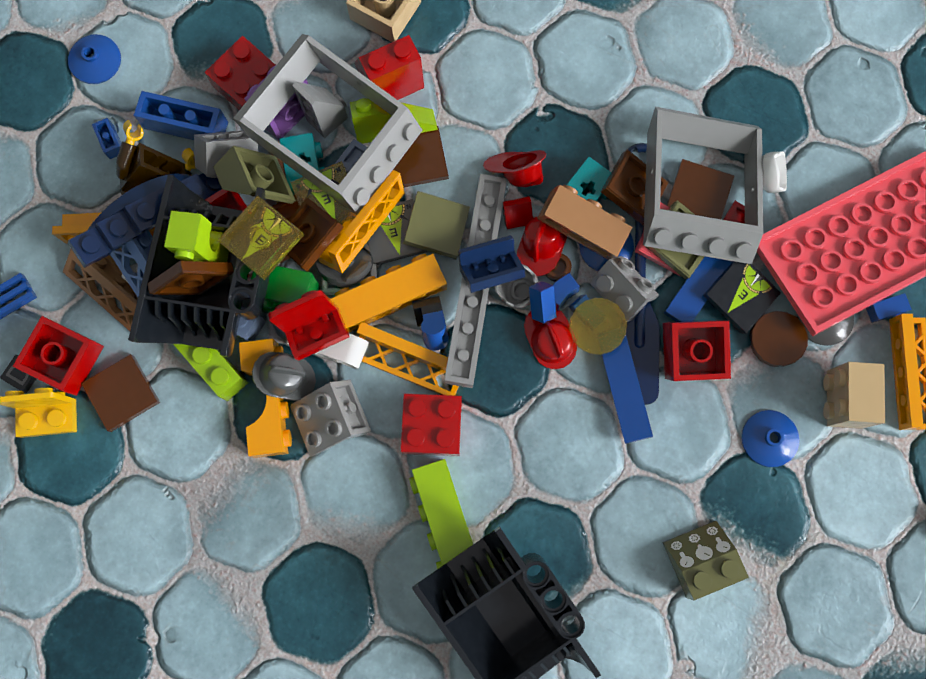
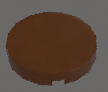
M773 311L767 313L757 320L750 331L751 349L754 355L761 362L772 367H784L795 363L804 355L808 346V334L804 324L796 316L788 312Z

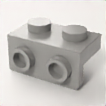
M622 256L609 259L589 282L626 323L631 321L649 301L655 300L658 297L653 284L635 270L634 264L629 259Z

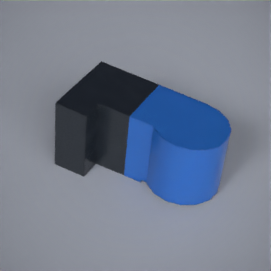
M435 296L412 301L417 327L421 326L426 348L433 351L445 348L449 343L440 297Z

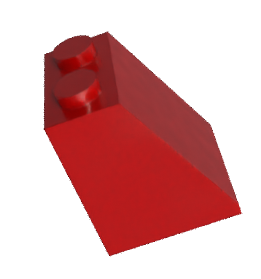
M410 35L360 56L354 63L358 72L396 100L424 88L421 57Z

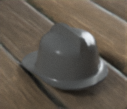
M268 352L256 360L252 369V377L257 389L271 397L301 400V398L312 393L315 387L316 379L312 366L305 359L296 360L290 354Z

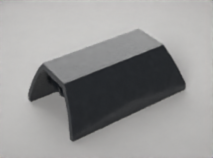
M167 175L128 338L129 341L136 343L184 344L221 350L220 355L229 358L232 355L240 317L246 320H253L263 310L275 254L274 244L271 243L244 260L261 224L254 221L261 220L264 211L265 190L263 188L257 187L252 212L214 206L191 191L174 175ZM260 205L263 207L261 212L257 210ZM171 211L202 214L212 223L211 231L222 232L231 240L227 262L232 263L234 273L201 295H155L149 293V282L179 261H184L175 258V254L164 247ZM257 270L256 277L252 280H247L249 272ZM251 298L250 305L246 309L241 310L243 300Z
M500 526L412 586L417 597L475 679H539L565 658L584 665L593 673L596 679L601 676L599 670L577 640L584 632L585 621L544 559L536 553H528L521 558ZM531 566H541V570L537 575H527V571ZM549 591H558L555 599L551 601L544 600L545 595ZM575 616L571 624L562 625L565 617Z

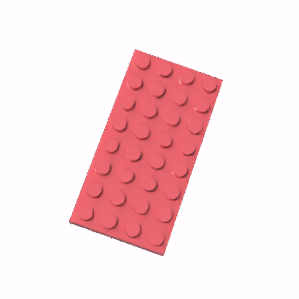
M926 151L763 234L757 254L812 337L926 277Z

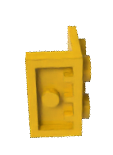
M36 388L33 394H24V391H6L5 396L0 397V405L15 409L16 437L24 438L77 432L76 399L65 396V392H53V388Z

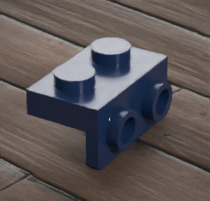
M511 235L458 250L460 272L471 293L525 277V268L515 253L514 239Z

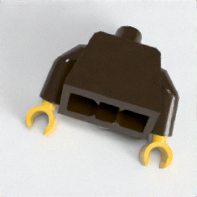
M130 120L125 121L123 130L127 138L125 142L122 141L116 160V175L120 179L121 195L144 182L168 174L192 175L191 169L196 168L195 154L191 148H186L182 152V159L186 162L183 163L142 143L135 146V141L143 137V129L138 124L137 130L131 133L129 131L132 124Z

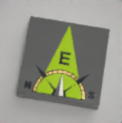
M413 199L397 203L368 240L373 264L380 265L427 252L426 250L403 244L414 205Z

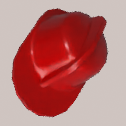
M542 150L500 153L484 161L483 167L489 172L503 173L509 183L515 187L540 185L543 182L542 161L545 159L546 153Z
M535 217L525 227L517 249V256L521 263L530 268L536 276L548 274L556 267L567 236Z
M556 309L557 317L543 324L532 319L530 311L525 319L524 329L537 361L550 369H560L569 365L576 356L577 344L566 316L561 310L558 311Z

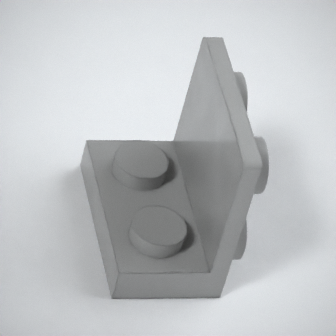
M351 380L329 382L301 398V400L292 403L290 406L310 456H315L346 439L363 436L371 432Z

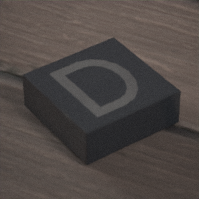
M15 354L0 376V379L16 389L27 393L37 378L12 367L19 356Z

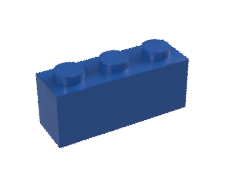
M141 91L133 115L144 129L194 140V135L226 132L229 123L219 108Z

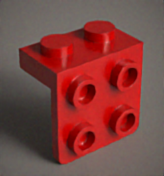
M321 290L308 291L300 299L291 303L280 304L275 307L274 311L268 314L270 322L285 333L293 357L296 360L304 359L350 337L339 308Z

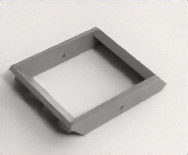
M302 34L233 118L249 138L356 215L367 204L423 131L405 105L315 39L305 34ZM318 63H321L392 115L339 185L263 132L295 93L292 85L296 81L303 83Z
M655 107L647 132L644 246L752 264L763 236L762 129L755 125ZM662 139L744 154L745 224L660 209Z

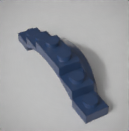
M197 173L194 175L170 174L174 175L180 182L204 200L222 190L218 178L207 177L204 173L200 175ZM167 175L151 179L132 188L112 202L95 219L87 231L68 240V245L84 268L107 257L122 245L155 227Z

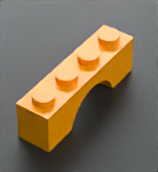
M273 338L240 342L241 371L252 376L254 363L260 356L268 352L284 353L283 347L279 346ZM266 395V406L262 415L257 421L246 427L249 457L260 458L288 454V447L292 446V436L290 429L286 430L285 419L289 418L288 402L284 401L283 398Z

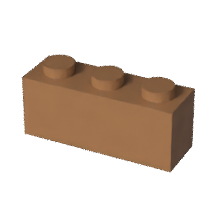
M558 185L552 189L537 219L608 260L618 257L633 228L625 223L626 219L616 213L609 214L601 209L602 205L595 200H585L577 195L578 191L571 186Z

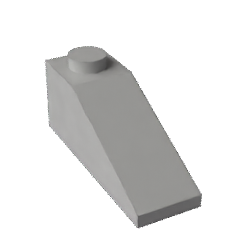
M297 81L292 85L306 120L324 138L348 118L345 109L347 105L337 93L332 95L326 88Z

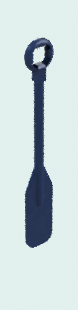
M637 143L629 147L628 150L630 152L636 150L637 153H646L647 144ZM635 220V249L644 231V225L640 224L637 220ZM635 252V270L643 278H646V258ZM648 302L631 321L626 323L622 319L620 327L625 329L645 405L655 402L659 395L660 327L652 306Z

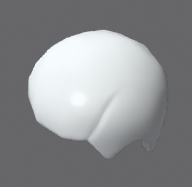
M783 151L766 153L762 156L763 190L768 193L786 191L787 170L785 153Z

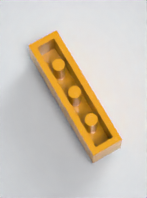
M420 254L411 259L412 263L406 266H393L385 271L386 274L381 277L371 276L362 280L360 286L350 290L347 287L337 291L334 294L335 297L331 298V301L339 308L348 333L357 330L361 322L370 324L411 306L412 301L429 298L447 290V282L434 254L428 256Z

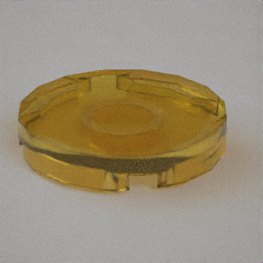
M593 298L580 304L570 317L569 331L574 343L583 351L597 355L612 352L622 343L627 328L623 311L617 304L603 298Z

